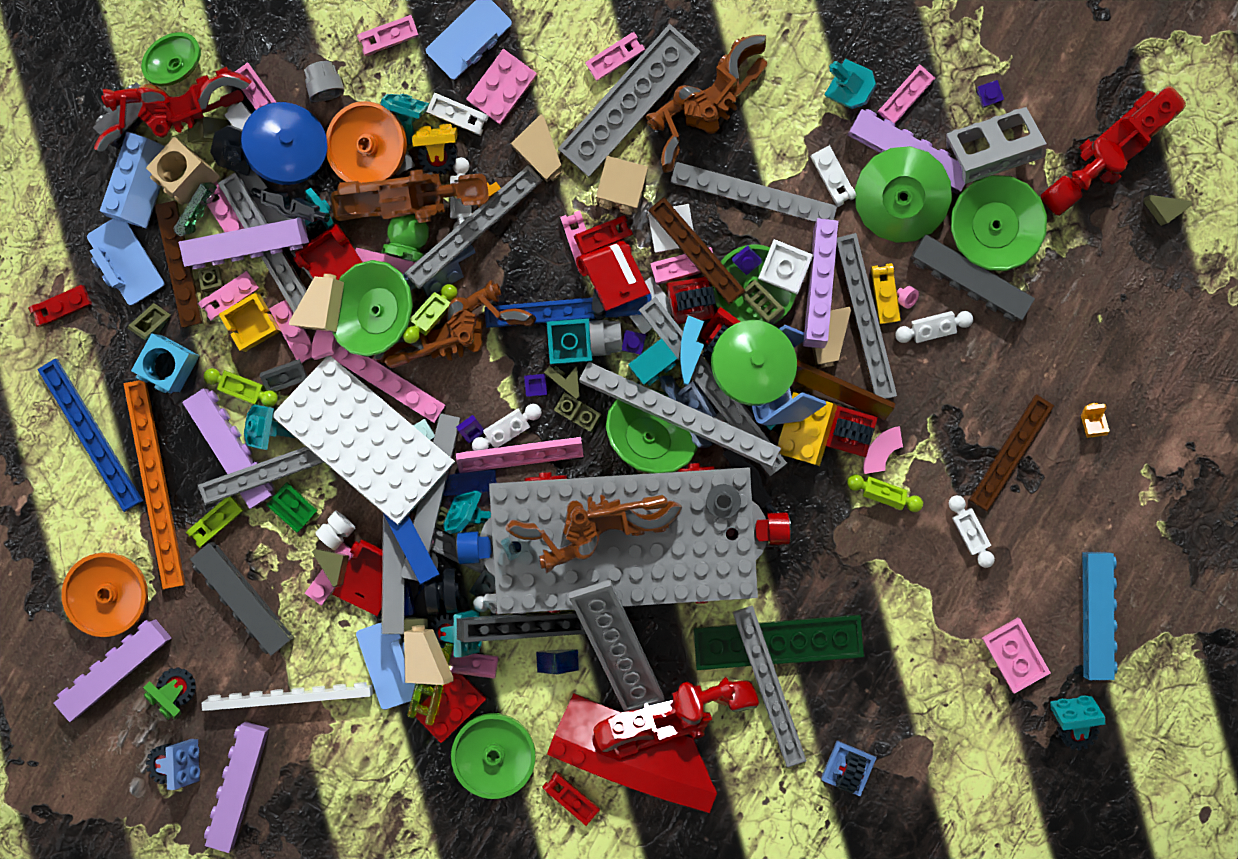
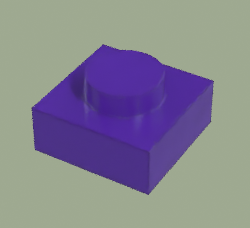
M998 80L976 88L983 108L1004 100Z
M748 245L732 258L733 263L745 275H748L762 263L761 258Z
M625 330L621 351L641 355L646 334Z
M545 374L524 376L526 397L547 395Z
M474 415L456 426L459 433L468 443L484 433L483 426Z

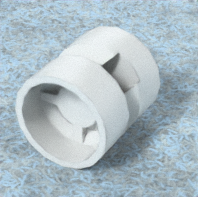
M334 511L327 519L328 524H322L315 533L329 548L337 550L344 542L343 537H348L356 528L344 515Z

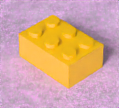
M793 392L792 399L799 394ZM826 401L824 407L803 421L784 423L777 445L781 447L780 455L820 466L837 405Z

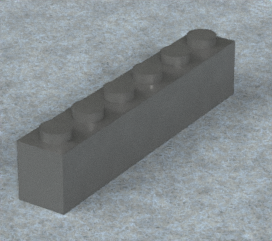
M924 235L910 257L914 261L913 264L918 268H927L932 271L931 275L939 280L946 279L950 282L949 285L959 291L963 289L968 292V297L975 301L980 299L986 303L985 306L994 312L997 310L1004 314L1003 317L1011 322L1023 320L1035 300L1034 297L988 270L971 263L964 256L928 235Z
M215 542L208 543L190 558L193 562L192 567L194 570L204 575L206 584L212 590L215 589L219 593L220 601L225 606L229 605L233 610L232 614L235 619L244 623L247 627L246 632L252 638L255 637L259 641V647L265 654L269 653L272 656L294 638Z
M576 611L457 618V640L462 642L586 634Z

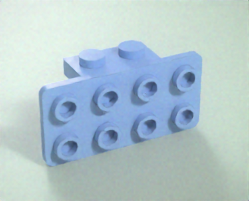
M476 0L426 48V53L452 80H455L472 63L478 62L485 50L491 49L497 43V39L512 25V22L492 0Z
M111 219L87 235V239L94 248L90 250L93 256L91 258L92 262L104 273L102 278L109 287L112 286L119 289L127 304L134 305L164 286L163 279L128 223Z
M381 622L358 630L356 636L380 706L385 710L418 699L421 696L418 683H405V652L401 634H381Z

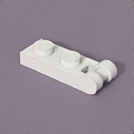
M434 93L426 111L427 114L479 136L483 132L484 122H487L489 118L488 115L437 93ZM471 116L476 118L474 125L469 123Z
M830 145L812 154L810 157L836 206L843 205L844 201L848 199H855L856 192L850 185ZM843 186L845 192L839 194L837 189Z

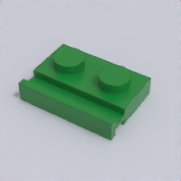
M288 482L266 504L296 533L318 511L311 502Z

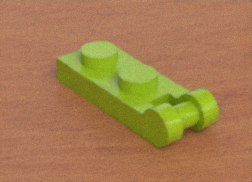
M233 496L227 497L188 529L186 533L189 537H193L196 540L195 544L201 548L240 515L244 509ZM201 528L206 532L204 536L199 532Z

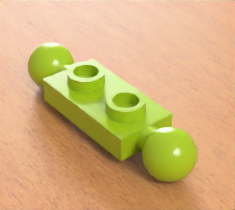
M447 284L443 286L441 296L434 292L410 318L409 325L412 327H407L402 335L406 343L413 344L417 342L419 332L426 336L447 313L449 301L457 297L458 292L454 285Z
M209 368L204 372L205 382L210 385L219 383L217 390L255 405H258L260 399L266 407H273L278 402L277 394L271 390L263 392L264 385L226 370H224L222 376L215 368Z
M853 474L847 480V485L851 490L858 491L863 489L864 497L903 510L906 505L911 512H918L923 507V501L919 496L907 497L908 490L868 476L867 480L864 481L860 475Z

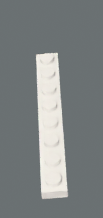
M367 682L354 683L353 687H346V684L333 685V688L325 689V686L312 687V690L307 691L300 687L291 689L292 692H283V689L271 690V694L254 691L250 692L248 696H242V693L229 694V697L221 698V695H210L208 699L202 702V711L370 697L373 694V685H367Z

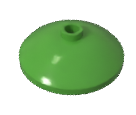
M175 32L159 38L148 48L142 59L141 69L144 77L156 86H170L185 80L192 74L199 63L201 56L199 43L192 35L183 32Z

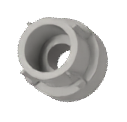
M331 61L316 62L304 69L306 88L312 102L328 101L339 97L345 92L341 77L337 74L335 66L332 65Z
M589 321L592 356H604L621 352L622 340L619 321Z

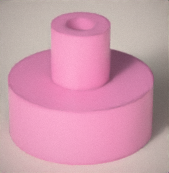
M907 286L904 289L899 288L897 291V296H899L898 303L907 309L911 308L918 300V290L911 286Z

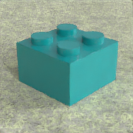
M589 319L547 322L551 365L593 362Z
M661 338L630 362L628 367L642 385L647 383L650 386L659 379L658 374L664 370L667 373L676 366L674 361L677 360V357Z

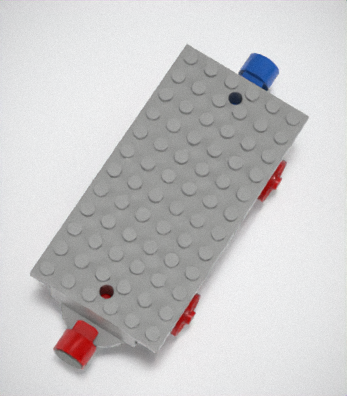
M700 463L687 464V468H681L676 472L567 479L566 475L552 476V472L539 473V477L524 478V481L490 483L491 518L485 522L480 536L478 531L459 532L456 536V551L459 564L480 563L482 559L487 570L495 576L497 614L539 611L557 613L560 610H572L574 607L569 599V592L611 580L622 606L685 602L704 604L708 603V601L758 598L756 560L762 555L767 541L769 545L790 544L791 527L787 512L768 513L765 518L760 507L752 501L749 467L715 470V466L700 467ZM719 484L731 485L740 494V509L730 518L722 519L715 517L707 508V495L713 487ZM600 495H604L608 502L619 499L620 504L641 501L644 497L664 495L667 501H674L682 506L679 515L669 525V528H666V531L659 533L645 531L644 535L632 536V534L625 535L621 530L609 529L599 535V542L590 558L584 560L574 558L566 563L555 566L547 574L545 568L541 569L539 556L543 555V550L552 551L542 538L537 540L519 539L506 531V525L511 520L535 523L540 531L544 530L557 548L560 549L572 543L566 539V535L562 532L568 513L567 505L571 501H579L582 503L584 510L587 511V498L589 496L592 497V501H595V504L600 503ZM721 495L717 499V504L722 508H726L730 504V498L727 495ZM639 508L632 510L636 513L647 515L655 513L659 509L645 510Z

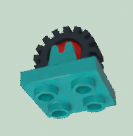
M471 610L454 615L444 614L434 619L436 622H432L430 626L433 627L432 629L443 652L454 651V657H465L480 652L482 641L462 642L457 640V618L480 617V612Z
M1080 696L1078 698L1059 699L1058 701L1050 702L1051 710L1058 721L1057 731L1067 747L1070 746L1073 750L1076 747L1077 750H1081V746L1087 749V744H1094L1093 739L1097 740V734L1100 733L1099 725H1105V716L1092 696Z

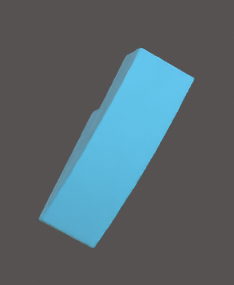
M691 316L687 317L680 348L681 374L683 383L686 386L690 382L704 344L696 342L704 321Z

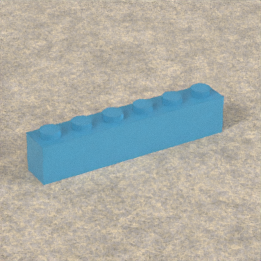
M1082 552L1083 677L1088 680H1115L1118 668L1114 659V653H1117V642L1114 641V632L1117 631V622L1114 620V611L1117 610V601L1114 599V590L1117 588L1114 569L1117 567V561L1114 553Z

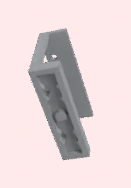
M1027 107L1016 109L1010 113L995 116L989 120L974 123L971 126L953 130L946 134L947 149L952 148L962 168V179L965 184L1046 156L1047 143ZM1025 123L1030 132L1028 136L1013 141L1006 140L1002 133L1003 130ZM985 137L990 146L988 149L971 155L966 154L961 144Z

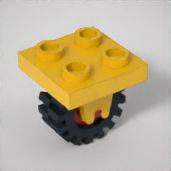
M452 124L439 125V128L431 129V126L418 127V130H415L412 143L413 147L420 146L418 159L425 171L427 170L429 173L432 172L439 175L443 173L444 175L455 165L457 150L454 147V142H456L458 136L457 126L452 127Z

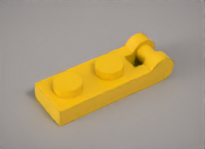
M885 264L883 267H878V265L871 266L879 324L901 321L893 264ZM880 275H886L887 281L880 282Z

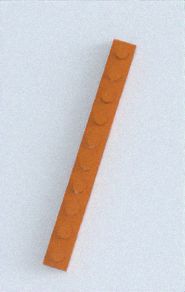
M141 380L123 383L162 588L185 585V579L148 385Z

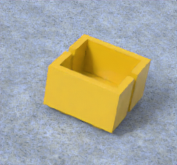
M257 293L248 296L219 313L227 330L233 332L230 335L239 351L246 352L281 331L273 315L267 313L270 310L262 296Z

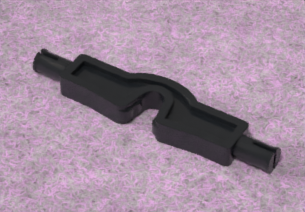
M269 188L263 190L251 189V196L261 199V204L277 209L281 215L287 218L300 217L311 222L321 220L325 223L330 220V214L321 212L319 206L301 198L292 199L290 206L287 193Z
M722 447L724 449L723 455L731 468H750L751 493L757 505L761 509L764 508L767 514L771 513L770 510L773 513H777L771 505V497L761 484V476L758 470L752 464L746 462L742 455Z

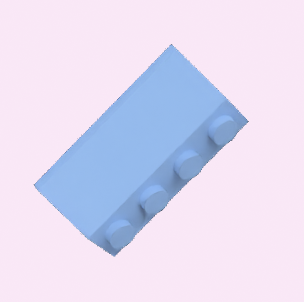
M126 132L100 212L106 217L147 229L161 185L159 186L150 178L152 174L146 167L165 146L146 137Z

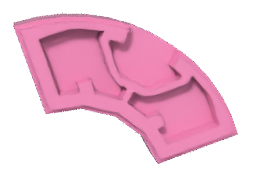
M316 331L312 342V358L314 360L335 354V344L337 341L332 332Z
M900 426L890 428L874 439L869 446L866 458L864 457V474L885 471L889 455L894 450L903 447Z

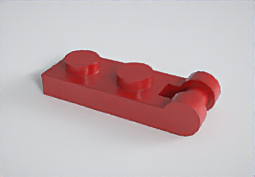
M621 216L575 234L573 237L581 255L633 236L632 229H629L626 223L628 222L626 216ZM616 226H619L621 233H618Z
M79 285L41 303L34 304L28 307V309L36 319L34 321L36 327H42L92 305L85 286ZM47 309L49 315L44 317L41 311Z
M555 771L551 775L552 779L549 782H545L542 788L587 826L600 811V808L567 781L561 773ZM558 783L563 787L559 792L555 789Z

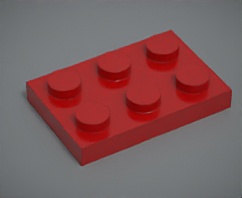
M452 673L453 681L440 685L412 713L440 743L487 699L464 674Z

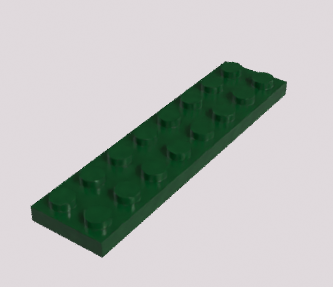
M860 614L759 622L773 664L864 657ZM737 624L693 628L696 670L751 666Z

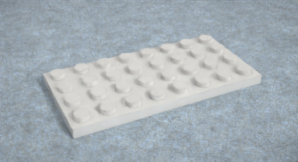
M327 356L273 413V419L397 525L408 516L455 464L452 458L331 356Z

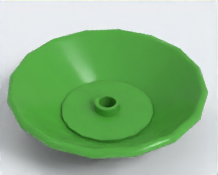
M911 146L890 148L874 156L862 169L855 187L856 209L864 225L878 237L896 243L917 241L923 238L924 235L933 233L946 218L952 201L951 181L943 164L929 152ZM901 193H906L908 195L906 200L900 199L899 196Z
M991 175L974 181L959 195L952 210L951 232L957 248L971 263L986 270L1008 271L1024 265L1038 253L1046 236L1047 214L1041 198L1027 183L1012 176ZM994 221L998 222V229L993 227Z
M370 260L355 264L339 278V281L344 282L337 331L332 333L338 344L352 354L368 357L384 353L402 337L409 325L413 307L411 290L403 274L387 262Z
M651 389L655 392H658L664 396L669 397L668 394L665 392ZM616 399L608 411L606 431L610 445L624 462L639 471L647 473L676 472L689 464L697 451L698 446L693 443L689 431Z

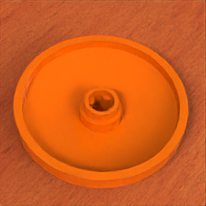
M361 101L344 107L332 119L326 133V156L333 171L346 182L359 181L360 183L391 179L404 161L407 141L403 125L392 111L387 110L378 103Z
M96 553L82 558L69 570L62 586V604L69 620L81 631L97 637L115 636L133 627L143 615L148 601L147 583L141 570L130 559L116 553Z

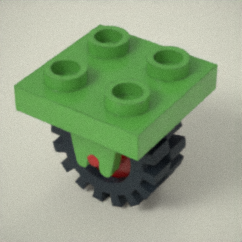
M180 667L170 668L159 677L157 688L150 681L143 687L144 697L152 705L157 703L161 707L159 712L165 718L176 720L181 715V711L177 707L187 704L195 694V679L186 669H180Z

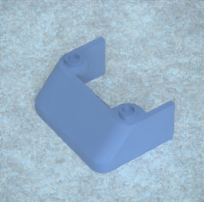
M787 325L779 328L788 337L794 348L804 341V332ZM789 388L777 400L765 405L752 406L756 422L767 426L803 421L824 407L826 401L803 392L792 399Z

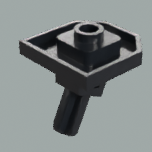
M228 125L216 131L210 150L216 164L248 176L251 168L247 164L241 149L243 129Z

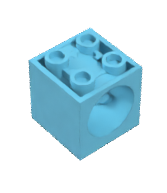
M151 334L131 371L137 374V379L145 383L156 384L154 388L172 394V392L181 391L200 356L165 336ZM168 350L175 359V369L171 376L165 377V380H163L155 371V361L160 354L166 353Z

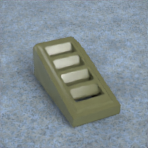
M756 280L750 283L745 288L746 292L741 295L754 311L769 324L776 322L785 313L784 307ZM758 289L759 291L752 298H750L749 295L753 291ZM763 295L764 298L758 304H756L755 301H757ZM769 301L771 304L762 310L761 308ZM775 308L776 310L768 316L767 314Z

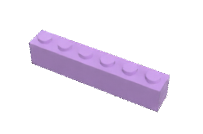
M861 109L847 134L848 136L879 153L890 148L907 146L927 151L943 164L951 181V192L958 194L962 191L965 185L962 179V168L958 160L950 157L951 154L949 152L933 148L932 144L927 140L921 139L920 141L913 137L914 134L912 132L896 128L895 124L890 120L884 119L883 121L877 118V114L869 109L865 111Z
M296 218L180 241L179 246L184 267L192 265L193 269L205 267L207 262H211L212 266L224 264V259L231 258V262L244 260L243 255L250 254L251 258L264 256L263 251L270 250V254L283 252L284 247H290V250L303 248L302 244L309 243L305 220L303 218Z
M817 218L814 226L811 253L813 257L810 264L803 346L824 349L828 342L838 221Z
M202 389L182 402L227 474L259 463L258 461L254 462L251 457L252 451L246 443H242L239 438L241 433L236 426H232L229 422L230 416L224 408H220L217 403L219 399L213 390ZM272 482L241 492L240 495L249 509L274 496L273 490L275 488Z
M156 619L150 622L148 620L144 621L137 627L139 631L135 635L129 634L121 641L123 643L122 646L118 649L116 647L112 648L105 654L107 658L103 662L99 660L89 668L91 670L90 673L86 676L84 674L80 675L73 681L75 685L71 689L67 687L57 695L59 699L54 704L69 722L82 715L172 639Z
M247 721L241 724V726H237L234 734L236 743L235 746L230 748L228 758L231 760L229 766L225 767L222 778L225 780L223 786L219 787L216 798L219 800L217 806L213 807L210 818L213 820L211 826L207 827L204 838L207 839L205 846L227 853L234 848L269 728Z

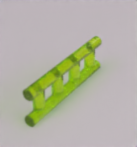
M445 643L444 648H441L448 665L454 646L451 643ZM415 683L407 716L415 718L416 712L427 716L426 724L433 725L443 685L435 684L434 688L425 684ZM421 693L432 696L429 708L419 704Z

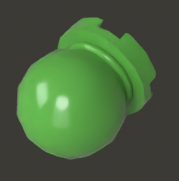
M415 213L392 218L387 231L390 243L389 245H383L382 253L389 256H402V259L417 262L424 256V254L420 253V249L429 238L427 223H418V220L415 219Z

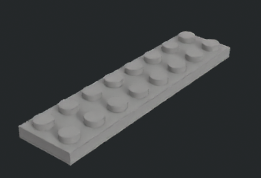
M669 24L561 144L558 151L587 177H590L699 56L701 51Z
M611 580L569 592V599L623 710L644 708L643 705L645 703L651 706L664 702L661 688Z

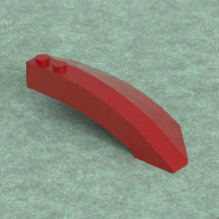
M573 693L553 736L547 755L631 789L710 813L717 791L709 777V772L693 738L684 735L640 749L636 754L618 758L614 750L604 752L599 748L593 730L602 720L621 712Z

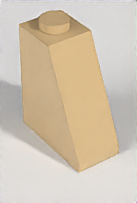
M540 114L511 145L548 182L550 179L554 181L560 176L562 166L545 118Z
M324 274L323 277H314L291 317L289 325L303 329L336 332L344 282L337 280V276L331 274Z
M850 307L831 310L828 342L825 348L812 347L815 365L821 364V368L834 366V361L839 360L851 312Z
M423 625L412 626L411 630L405 631V683L444 685L452 682L453 675L434 630L425 629Z

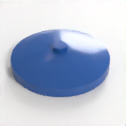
M275 102L258 108L248 117L242 130L241 149L247 164L260 177L273 183L291 185L306 181L318 172L327 153V138L318 119L308 110L292 103Z

